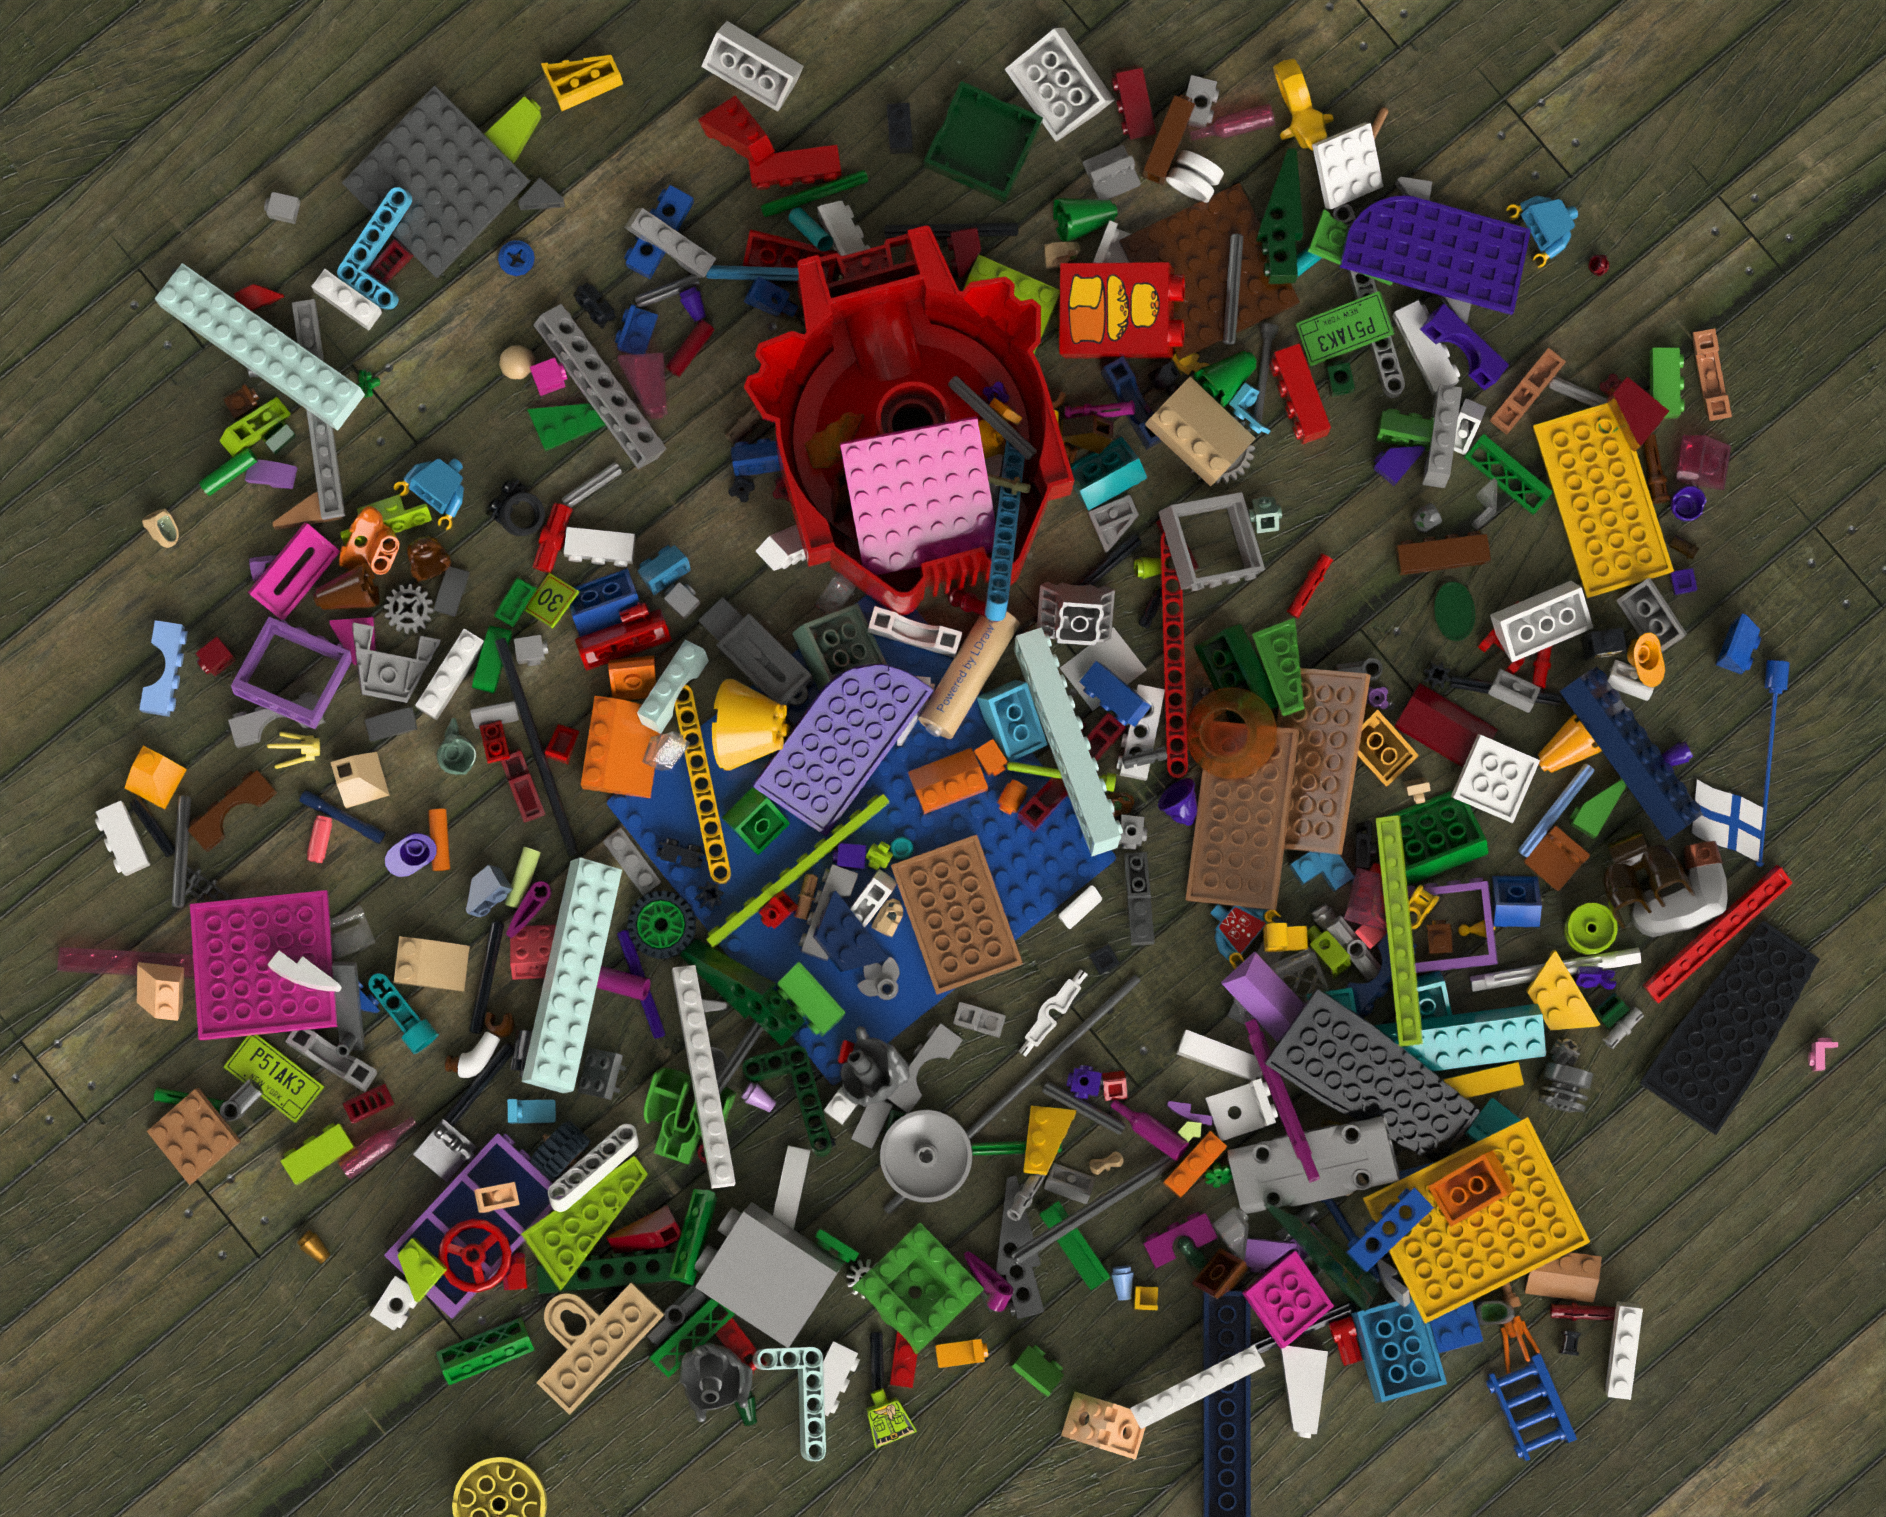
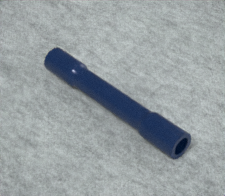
M305 790L300 797L299 802L332 817L378 844L385 837L386 832L331 805L308 790Z

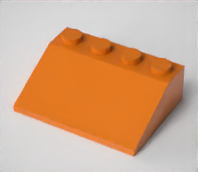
M594 697L581 779L583 789L651 799L660 733L642 725L637 714L642 704L616 698Z

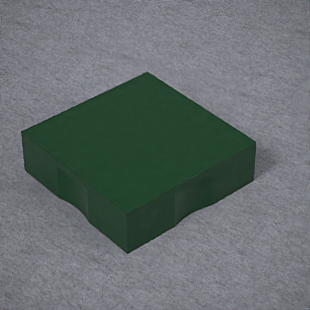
M961 81L948 108L944 124L937 132L925 157L924 167L1006 204L1042 126L1043 117L1014 104L1002 102L990 93Z

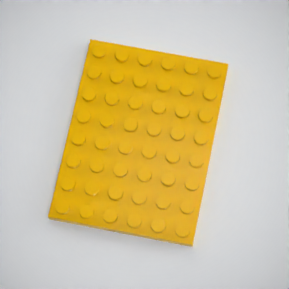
M1528 1117L1362 1198L1372 1219L1376 1222L1383 1217L1381 1212L1389 1204L1394 1206L1400 1201L1397 1196L1406 1188L1409 1190L1416 1188L1434 1207L1388 1251L1405 1286L1409 1289V1294L1424 1324L1590 1243ZM1493 1150L1516 1191L1450 1227L1428 1186L1479 1156ZM1401 1206L1399 1215L1403 1219H1408L1411 1215L1410 1208ZM1385 1222L1382 1226L1383 1232L1391 1235L1394 1232V1225L1391 1222Z

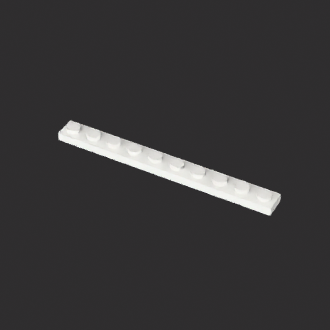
M696 966L672 968V976L711 1188L734 1186L736 1182Z

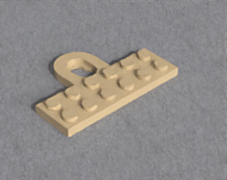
M633 1282L623 1290L601 1315L577 1294L562 1293L555 1296L545 1308L544 1321L549 1332L568 1350L536 1383L570 1415L665 1313ZM570 1310L573 1313L582 1315L587 1324L584 1333L580 1335L569 1333L565 1329L564 1322L560 1317L562 1311Z

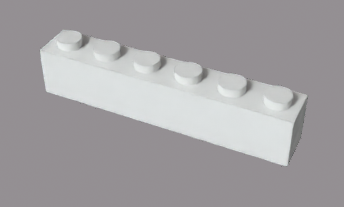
M1256 1345L1130 1409L1140 1429H1143L1266 1365Z

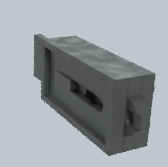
M722 597L698 620L719 641L716 646L720 653L764 696L781 705H786L787 709L791 705L801 706L807 701L809 697L807 689L815 682L812 675L750 614L744 618Z

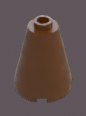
M367 563L359 564L318 587L314 594V601L317 607L320 606L322 610L372 608L379 605V588L374 586L372 579H375V575L371 567Z

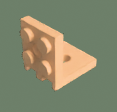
M1074 1392L1061 1436L1136 1460L1145 1428L1140 1429L1131 1409ZM1089 1415V1421L1085 1425V1418Z

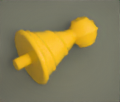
M1485 919L1471 927L1462 924L1458 927L1459 934L1467 936L1471 933L1487 938Z

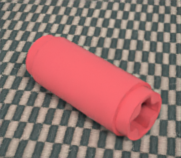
M316 816L307 850L308 861L322 864L323 859H325L332 828L331 818Z

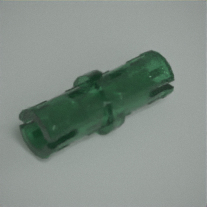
M1183 1237L1177 1242L1176 1248L1186 1257L1187 1263L1190 1266H1194L1200 1273L1208 1263L1204 1258V1253L1197 1249L1187 1237Z

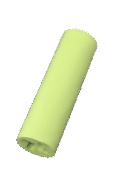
M523 847L511 883L513 890L508 893L505 905L518 909L528 893L541 852Z

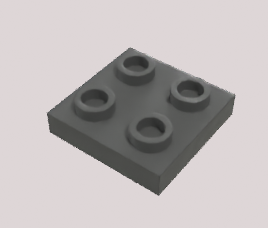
M589 1048L585 1058L582 1077L579 1081L578 1093L609 1100L612 1099L613 1092L620 1093V1089L616 1088L615 1084L619 1070H626V1066L621 1065L623 1055Z

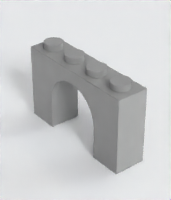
M1441 384L1438 387L1433 402L1431 417L1434 418L1429 454L1425 462L1422 485L1445 488L1450 477L1462 387Z

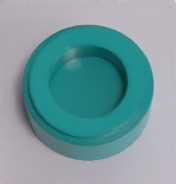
M898 837L892 841L890 851L895 858L904 860L913 854L914 845L910 839Z

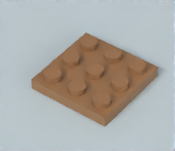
M199 1088L194 1089L147 1131L189 1185L193 1184L241 1142Z

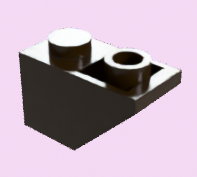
M1096 415L1063 419L1060 432L1063 441L1100 454L1113 440L1114 422Z

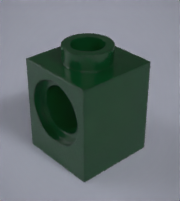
M1343 361L1330 363V367L1326 369V376L1331 397L1353 393L1355 385L1350 363H1343ZM1334 374H1344L1346 381L1342 383L1337 382L1334 379Z

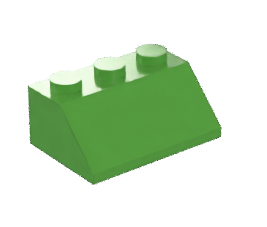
M1387 409V411H1382L1380 415L1376 441L1404 447L1423 446L1425 448L1424 451H1429L1434 418L1428 420L1423 419L1420 414L1409 413L1408 416L1400 414L1399 410Z
M800 962L776 985L778 989L776 992L785 1001L788 1000L794 1006L793 1009L809 1022L807 1026L815 1035L820 1034L823 1037L843 1019L846 1013Z

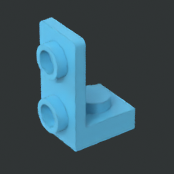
M1245 382L1229 403L1235 409L1233 413L1242 420L1246 418L1250 421L1249 427L1255 432L1260 433L1262 431L1269 434L1271 430L1246 410L1255 403L1260 391Z
M508 1099L509 1124L554 1123L556 1121L555 1100Z

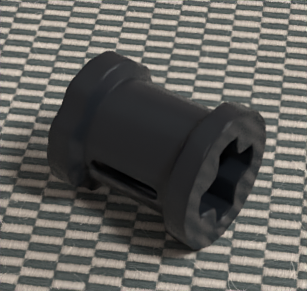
M1561 1330L1563 1335L1562 1345L1558 1353L1579 1356L1577 1348L1581 1333Z

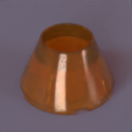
M1223 688L1209 693L1196 704L1187 723V744L1194 760L1205 771L1221 778L1237 779L1257 772L1268 762L1277 742V727L1271 709L1259 696L1241 688ZM1232 710L1244 719L1247 726V739L1239 751L1231 755H1224L1218 752L1211 743L1210 726L1219 714Z

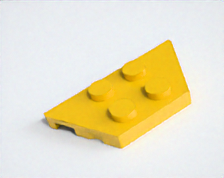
M1553 950L1545 965L1537 973L1536 979L1527 988L1528 995L1534 1004L1539 1005L1543 1019L1550 1030L1599 1026L1600 1023L1556 950Z

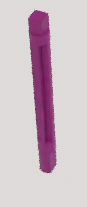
M1256 1019L1245 1023L1249 1034L1248 1039L1297 1160H1300L1309 1183L1320 1179V1176L1311 1156L1312 1151L1282 1077L1264 1063L1271 1052L1264 1033L1260 1031Z

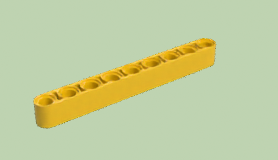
M685 685L682 690L689 693V698L686 701L676 699L674 706L710 875L715 883L725 884L731 877L730 865L692 689ZM690 712L694 715L691 723H684L681 720L684 713ZM694 734L698 736L699 741L696 745H688L686 738ZM694 757H701L704 762L701 767L695 768L691 765V760ZM706 779L708 781L707 788L704 790L697 789L695 786L696 781ZM710 801L713 804V808L709 812L702 811L700 809L702 802ZM707 824H716L718 827L717 831L714 834L706 833L705 826ZM714 845L722 848V853L717 857L709 853L710 848ZM719 867L727 870V875L722 879L714 876L715 870Z

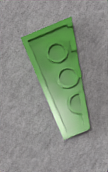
M1324 209L1308 252L1340 265L1346 235L1349 230L1347 225L1342 221L1338 222ZM1363 274L1389 286L1393 284L1391 281Z
M1295 618L1253 633L1252 636L1283 717L1305 709Z

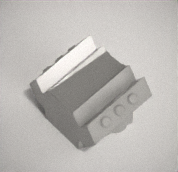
M1050 582L1041 584L1037 629L1042 627L1044 634L1048 633L1050 639H1056L1057 643L1096 646L1097 642H1105L1111 639L1115 590L1105 585L1097 588L1090 584L1084 586L1065 583L1054 585Z

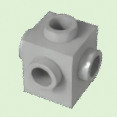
M1121 815L1120 824L1123 833L1120 834L1121 839L1118 844H1122V848L1136 850V846H1141L1142 841H1146L1148 828H1144L1145 817ZM1132 830L1135 835L1130 836L1127 831Z

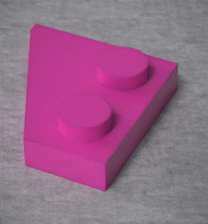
M374 618L329 620L343 647L350 651L353 664L357 665L352 623L374 627ZM375 627L370 645V650L376 651Z

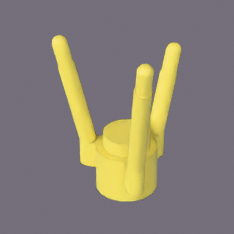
M280 732V736L305 741H301V743L267 744L268 748H301V754H306V756L276 764V769L304 761H314L315 756H320V738H314V735L305 736Z

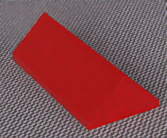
M750 229L743 266L798 268L797 263L801 259L819 255L820 258L838 253V251L829 249L822 252L811 244ZM837 262L822 267L827 283H831L833 280Z
M661 609L650 612L646 619L641 618L627 625L621 622L576 638L575 642L586 671L608 664L609 660L622 659L672 641Z

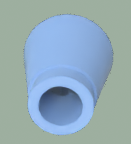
M1131 1266L1113 1267L1111 1277L1118 1300L1132 1299L1134 1272L1131 1271Z

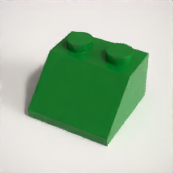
M754 787L722 817L726 824L757 855L790 824L768 797Z

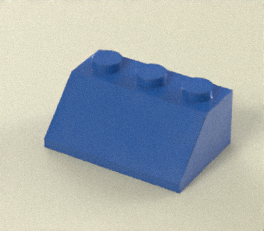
M627 568L573 587L579 591V594L569 608L579 636L582 637L621 623L622 616H620L619 612L638 605L637 603L640 601Z

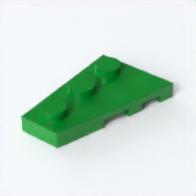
M591 404L527 409L545 451L606 426Z

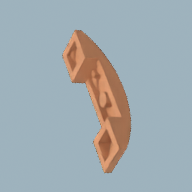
M1714 328L1693 332L1698 379L1708 420L1714 421L1731 418L1729 399L1725 392L1718 355L1719 346L1716 330Z

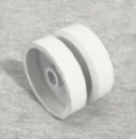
M1181 150L1175 161L1178 167L1170 169L1166 181L1173 188L1192 199L1205 203L1209 202L1214 193L1211 185L1219 184L1224 174L1223 171L1208 159L1191 151Z

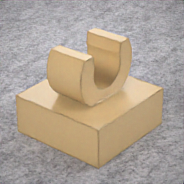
M1425 777L1403 782L1405 792L1408 796L1413 795L1416 804L1425 802L1423 792L1431 791L1429 782Z

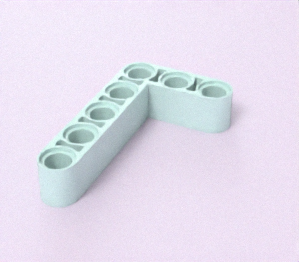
M815 1347L773 1348L756 1351L752 1360L758 1369H798L801 1455L807 1461H820L826 1454L823 1355L821 1351ZM809 1351L815 1356L812 1364L806 1361V1354ZM786 1352L792 1355V1362L789 1365L783 1361V1356ZM763 1353L768 1354L770 1358L766 1366L760 1361ZM810 1374L816 1380L813 1387H809L806 1382ZM810 1398L816 1401V1408L813 1411L807 1407V1402ZM811 1421L817 1424V1430L814 1434L808 1431V1425ZM813 1444L818 1448V1453L815 1457H811L809 1454V1448Z

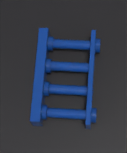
M1540 1353L1530 1357L1531 1362L1528 1363L1529 1366L1496 1379L1494 1373H1490L1487 1375L1489 1380L1486 1381L1490 1393H1495L1515 1439L1516 1445H1513L1518 1458L1522 1457L1524 1461L1530 1460L1529 1451L1557 1439H1564L1566 1443L1577 1440ZM1531 1374L1533 1376L1537 1375L1540 1384H1537L1538 1387L1505 1400L1500 1389L1501 1387ZM1539 1396H1546L1549 1405L1546 1406L1547 1409L1514 1422L1509 1409ZM1549 1417L1556 1419L1558 1423L1556 1430L1523 1443L1519 1430Z

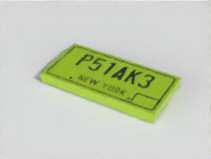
M258 1035L247 1036L224 1066L226 1070L243 1083H246L248 1079L257 1082L264 1092L261 1097L295 1123L299 1121L324 1089L322 1084Z

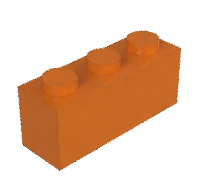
M1209 1131L1163 1184L1177 1197L1181 1198L1227 1146Z

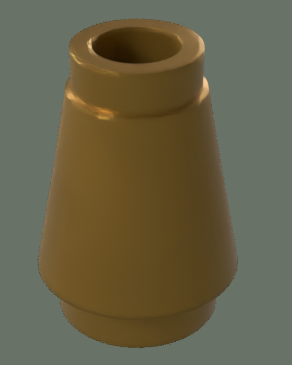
M309 1230L297 1241V1244L300 1246L299 1249L320 1264L331 1255L316 1232L313 1233Z

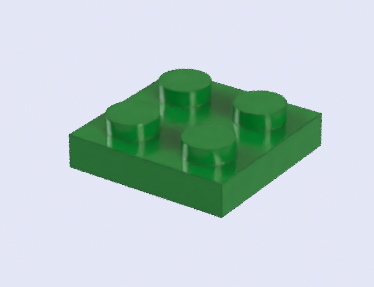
M821 1229L815 1236L819 1239L818 1245L828 1251L830 1248L838 1251L836 1256L846 1263H849L850 1260L855 1262L860 1255Z

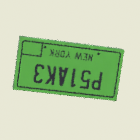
M1379 291L1296 323L1310 366L1317 365L1395 334L1381 292Z

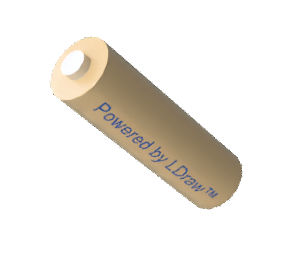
M1006 612L1005 618L999 622H993L981 615L977 619L918 718L930 734L947 739L953 738L1020 625L1019 621L1010 613Z

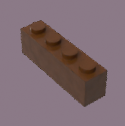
M1481 531L1469 532L1465 537H1459L1458 534L1446 535L1445 539L1436 540V537H1428L1422 539L1423 542L1414 543V540L1401 541L1400 545H1397L1395 548L1399 575L1489 564L1491 561L1487 534H1481Z

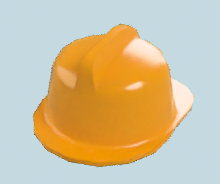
M1644 633L1638 639L1631 640L1627 650L1628 662L1636 668L1641 682L1648 687H1655L1661 683L1665 673L1661 645L1656 635Z

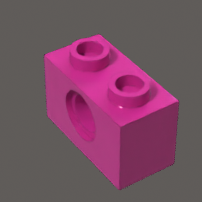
M555 358L530 367L540 396L566 387L564 380L568 378L562 362L557 364Z

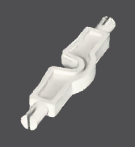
M1079 969L1072 980L1068 979L1056 996L1049 998L1041 1006L1038 1012V1020L1025 1036L1027 1041L1018 1052L1022 1054L1025 1048L1028 1047L1023 1053L1026 1057L1033 1046L1038 1047L1045 1036L1057 1025V1022L1049 1015V1010L1055 1009L1061 1014L1066 1013L1073 999L1081 990L1079 985L1087 976L1084 972L1080 979H1078L1083 970Z

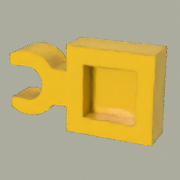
M1196 353L1180 361L1176 354L1172 358L1179 370L1186 375H1189L1191 370L1196 372L1202 367L1209 365L1208 363L1197 362L1200 355Z

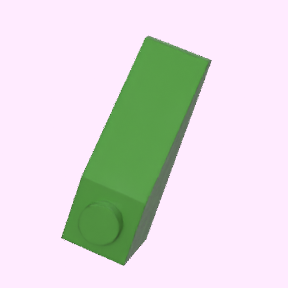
M1623 779L1584 803L1580 808L1576 806L1570 816L1573 820L1570 826L1592 839L1596 838L1627 786Z

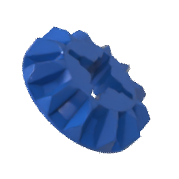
M519 240L506 243L501 248L498 256L499 265L506 274L515 277L525 275L532 269L535 260L532 248L527 243ZM521 252L520 258L521 260H523L524 264L522 262H516V264L512 266L513 259L510 257V255L516 256L518 255V253Z

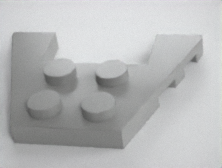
M352 623L361 694L407 703L441 640L419 636L416 657L412 659L370 650L374 627Z

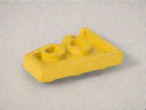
M1031 1106L1024 1173L1047 1175L1077 1110Z

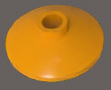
M986 420L978 422L984 459L998 454H1003L1004 458L1005 438Z

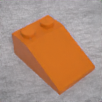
M1493 1150L1479 1156L1428 1186L1450 1227L1516 1191Z

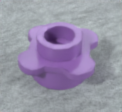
M1369 687L1367 703L1375 708L1386 709L1388 707V702L1386 701L1388 690L1385 687L1380 689Z

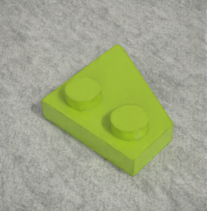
M412 1238L397 1255L416 1302H420L448 1269L416 1238Z

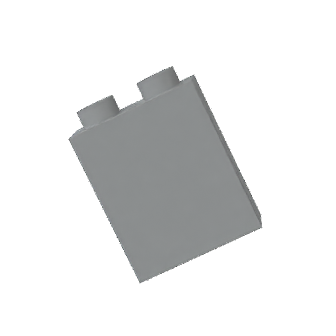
M752 1202L743 1213L732 1207L717 1230L727 1236L719 1251L708 1245L695 1264L694 1269L703 1274L695 1288L789 1348L844 1262Z

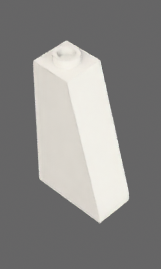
M1185 1030L1177 1055L1251 1081L1256 1080V1077L1261 1078L1262 1071L1256 1056Z
M1286 1346L1285 1348H1280L1292 1431H1296L1298 1437L1311 1438V1434H1317L1328 1351Z

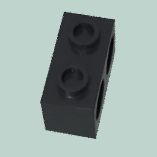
M910 103L887 104L890 154L913 153Z

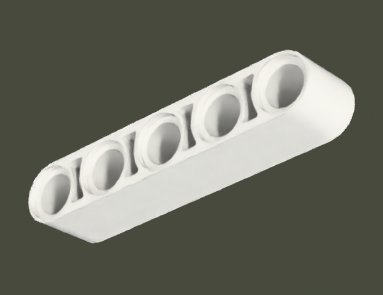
M631 1124L619 1126L556 1180L548 1189L551 1207L559 1212L567 1210L630 1156L639 1146L635 1127Z

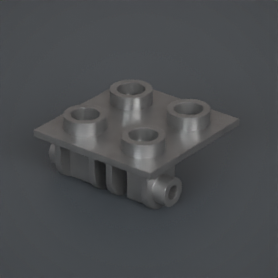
M442 1119L415 1150L413 1155L447 1182L465 1160L470 1162L475 1155L472 1152L477 1147Z

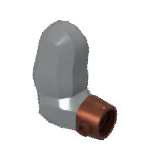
M1716 841L1697 843L1684 847L1685 870H1687V876L1695 896H1691L1683 883L1677 882L1660 890L1666 905L1665 907L1660 905L1651 888L1643 889L1652 910L1650 914L1642 903L1638 901L1631 903L1630 916L1634 926L1643 935L1658 937L1668 933L1690 930L1724 913L1728 899L1727 883Z

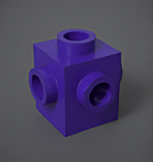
M1080 1065L1079 1069L1075 1068L1073 1073L1069 1072L1067 1086L1071 1087L1070 1092L1075 1093L1074 1097L1088 1099V1095L1097 1097L1102 1073L1094 1072L1093 1067ZM1080 1079H1086L1088 1084L1086 1086L1081 1085Z

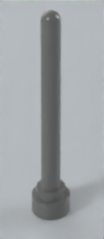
M1262 323L1260 328L1261 338H1263L1257 390L1260 393L1257 395L1253 414L1260 422H1262L1272 340H1275L1279 329L1278 325Z

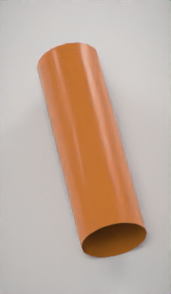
M446 809L428 810L430 838L434 840L437 847V853L432 860V871L450 870Z

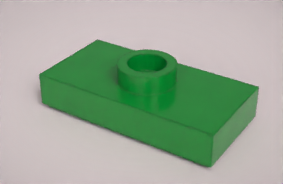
M517 577L495 612L494 617L514 628L537 588Z

